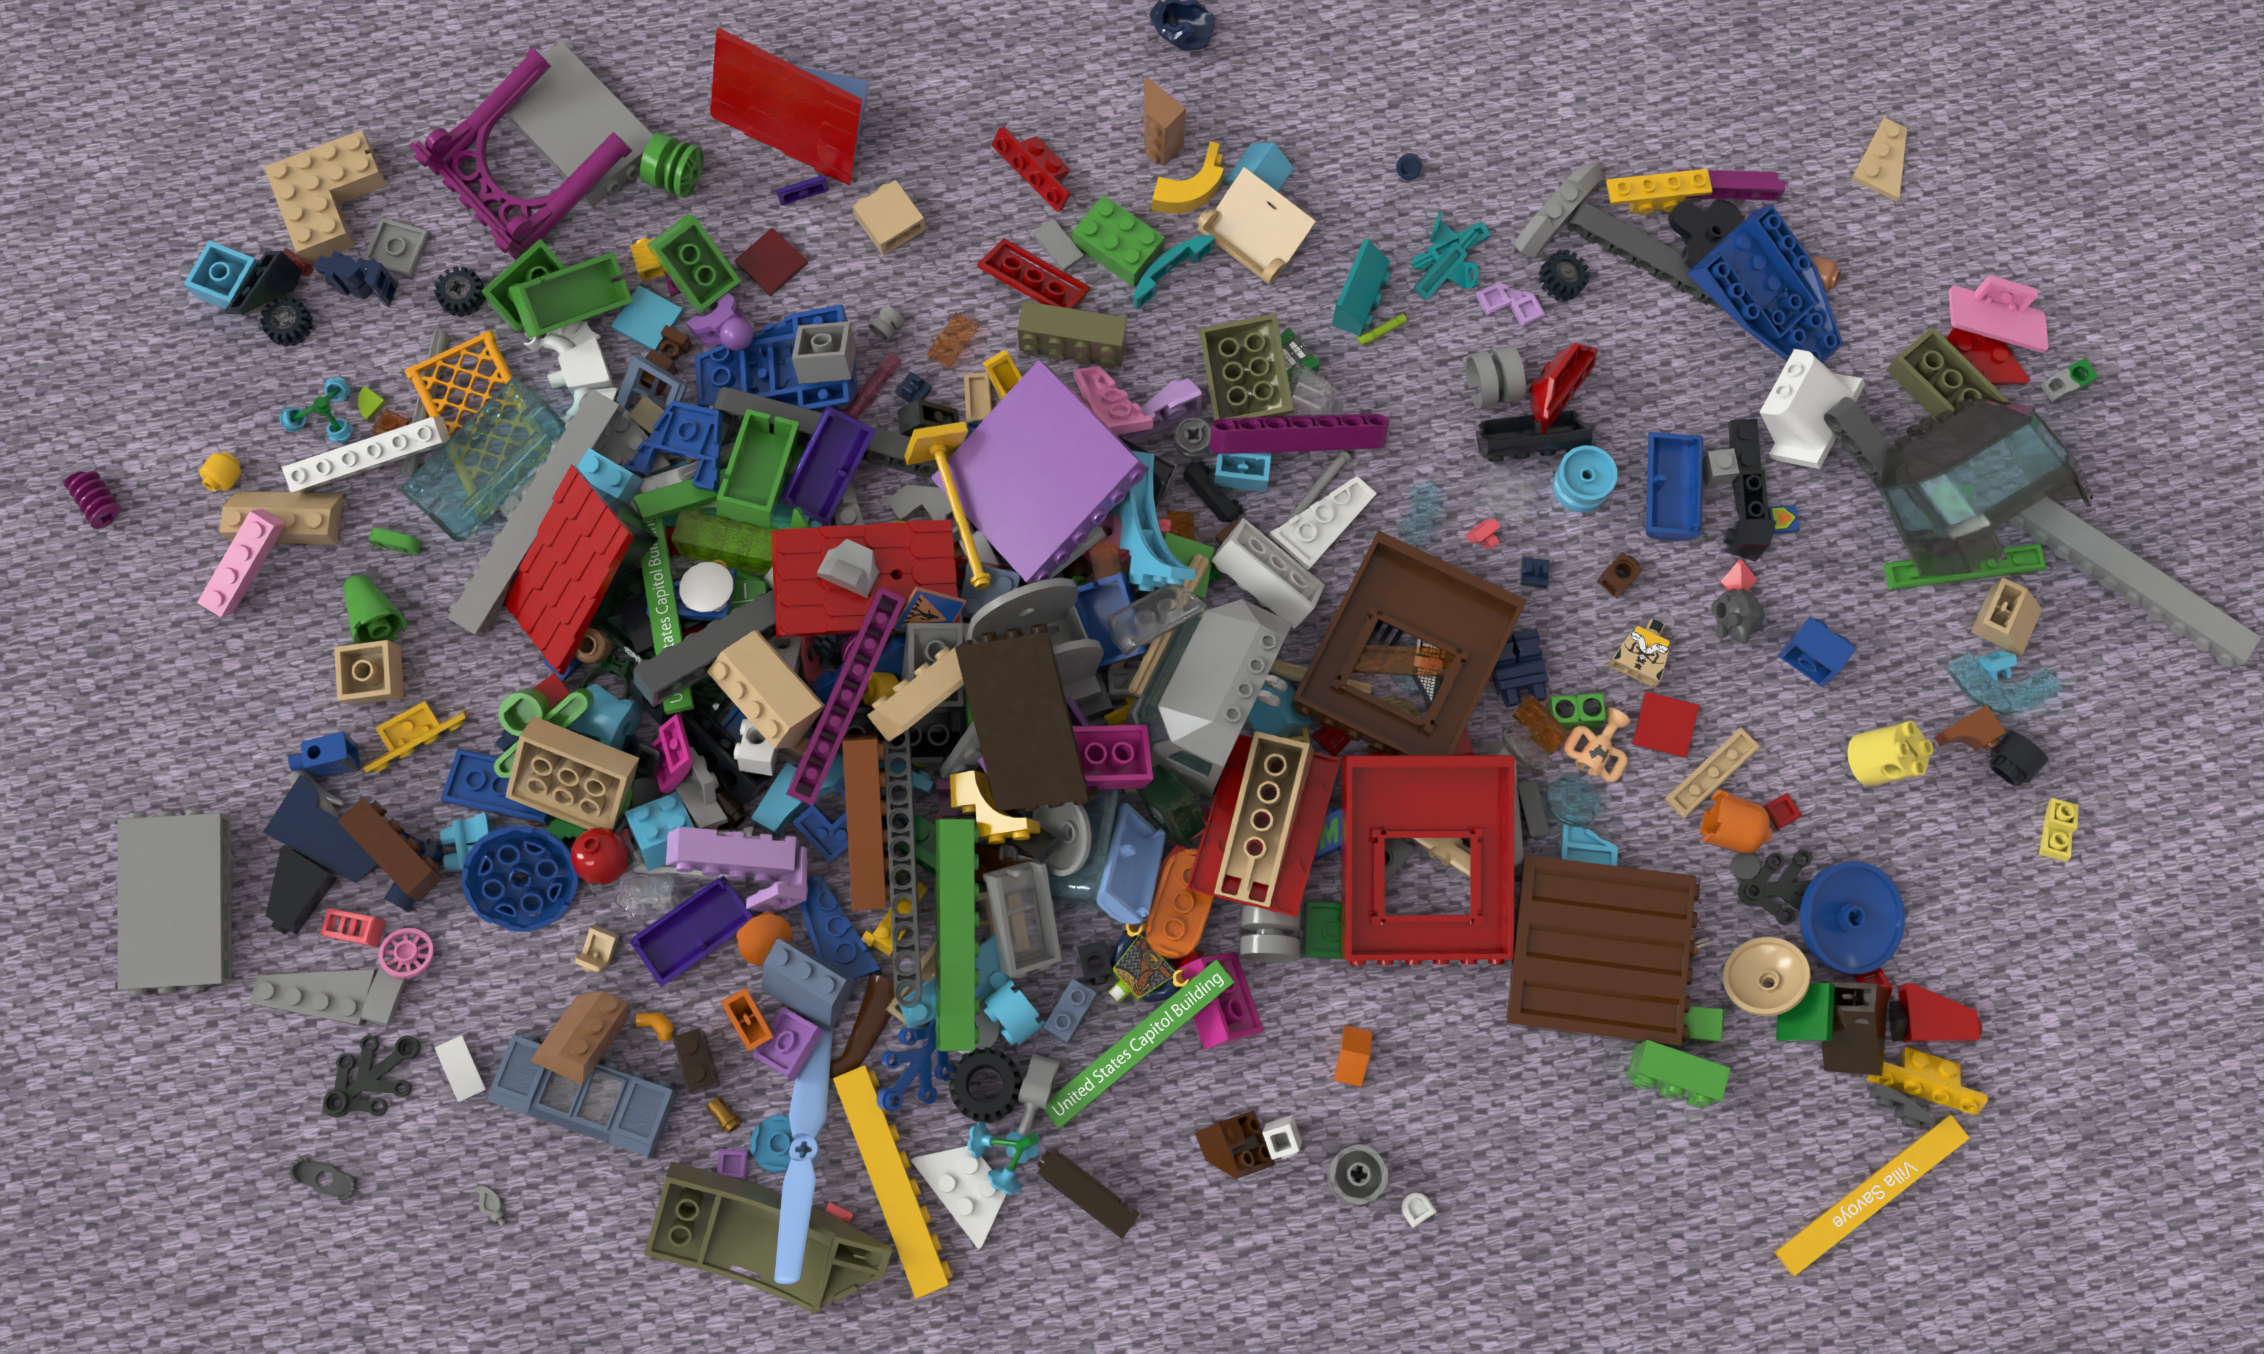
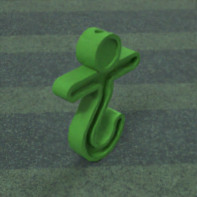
M532 688L520 689L502 701L498 712L499 720L506 731L519 737L533 716L567 729L591 708L594 703V696L588 689L580 688L569 694L551 710L549 701L540 691ZM518 741L495 761L494 771L498 776L502 778L510 777ZM632 784L618 819L624 816V812L631 808Z

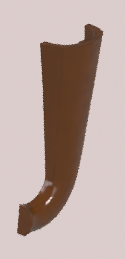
M874 974L869 975L863 1000L844 1053L838 1059L830 1060L829 1079L857 1069L875 1045L892 1016L885 1009L895 996L893 980Z

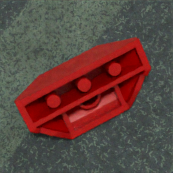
M1579 343L1570 345L1559 352L1552 362L1548 361L1543 368L1542 376L1539 379L1535 378L1529 389V393H1531L1530 407L1535 420H1539L1541 423V434L1547 433L1594 368L1598 354L1597 348Z

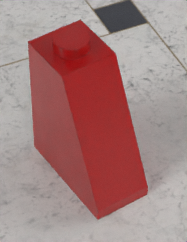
M1905 983L1898 986L1899 1001L1909 1019L1903 1043H1969L1980 1040L1982 1022L1978 1018L1976 1010L1913 983Z

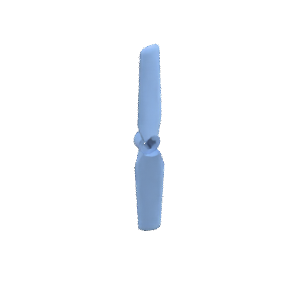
M814 1022L811 1023L824 1030L795 1079L789 1111L792 1137L795 1140L791 1143L789 1149L792 1159L783 1181L774 1277L776 1283L786 1285L799 1281L801 1277L816 1183L814 1165L821 1156V1148L817 1141L827 1114L833 1029L831 1032L827 1031ZM805 1146H808L811 1152L806 1153L805 1158H803L799 1151H804Z

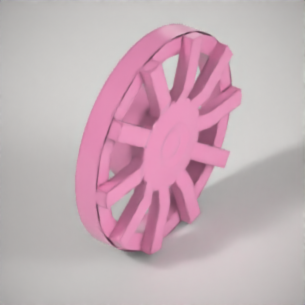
M415 928L399 929L388 935L382 942L378 953L379 962L384 971L392 977L411 979L426 971L434 958V947L429 936L423 931ZM405 934H411V935H417V936L415 937V939H414L413 942H412V941H408V935H405ZM403 935V941L397 943L394 940ZM420 938L426 941L425 944L416 947ZM391 943L395 948L394 951H388L386 947ZM429 947L428 954L419 953V951ZM384 955L395 956V958L385 962ZM417 958L426 959V960H425L424 963L421 965V964L417 961ZM398 962L395 970L389 968V966ZM413 963L417 968L411 971L410 964ZM406 965V972H399L402 966Z

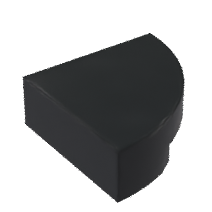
M1890 1001L1888 1013L1891 1038L1893 1041H1903L1909 1019L1900 1001Z

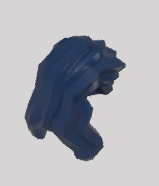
M1159 0L1149 14L1160 37L1185 51L1202 49L1208 46L1209 39L1212 36L1211 33L1215 27L1214 15L1208 12L1206 7L1197 0H1165V2Z

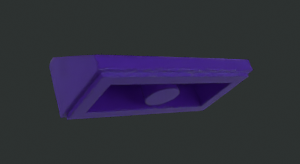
M820 175L778 188L776 193L780 205H785L827 192L829 187L826 176Z

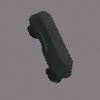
M1190 462L1183 473L1185 481L1221 522L1231 523L1234 520L1237 521L1238 515L1243 514L1242 504L1238 505L1239 501L1236 499L1230 501L1221 490L1214 486L1212 479L1209 477V467L1205 466V462Z

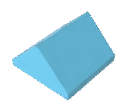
M1251 143L1224 182L1232 185L1243 167H1246L1275 190L1279 191L1293 172L1294 167L1275 143Z
M1279 678L1287 682L1288 687L1286 691H1278L1265 684L1261 688V690H1266L1279 697L1281 700L1279 706L1272 707L1256 699L1248 719L1255 731L1284 738L1313 725L1310 717H1304L1294 710L1295 707H1292L1291 704L1296 692L1289 679Z

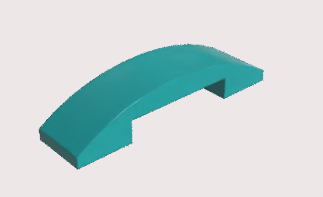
M1212 235L1192 238L1176 245L1161 255L1141 278L1134 294V307L1139 309L1154 297L1157 289L1156 282L1187 257L1195 264L1212 251L1215 238Z

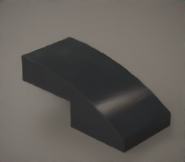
M627 735L622 751L639 758L636 772L650 779H655L663 752L635 735Z

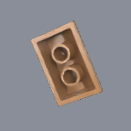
M1147 77L1144 80L1143 97L1145 153L1149 160L1154 163L1158 161L1164 166L1184 147L1186 108Z
M605 991L576 996L533 1055L531 1062L583 1085L625 1025L628 1002Z

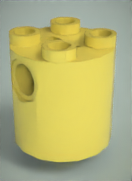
M1907 721L1854 735L1848 746V762L1856 779L1865 786L1873 787L1924 775L1928 768L1929 755L1933 753V745L1929 739H1925L1913 721Z

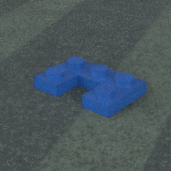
M843 776L834 784V787L846 799L845 778ZM814 803L813 806L806 808L792 822L829 863L848 848L846 811L832 822Z

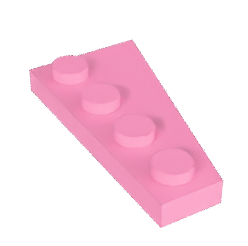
M1100 366L1074 370V379L1086 405L1116 435L1153 429V419L1149 415L1144 416L1142 408L1137 403L1132 404L1128 399V394L1124 390H1119L1116 387V382Z

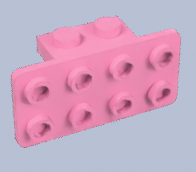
M1989 275L1976 291L1955 285L1949 289L1950 317L1953 327L2041 353H2045L2049 348L2045 313L2028 307L2037 297L2036 288Z

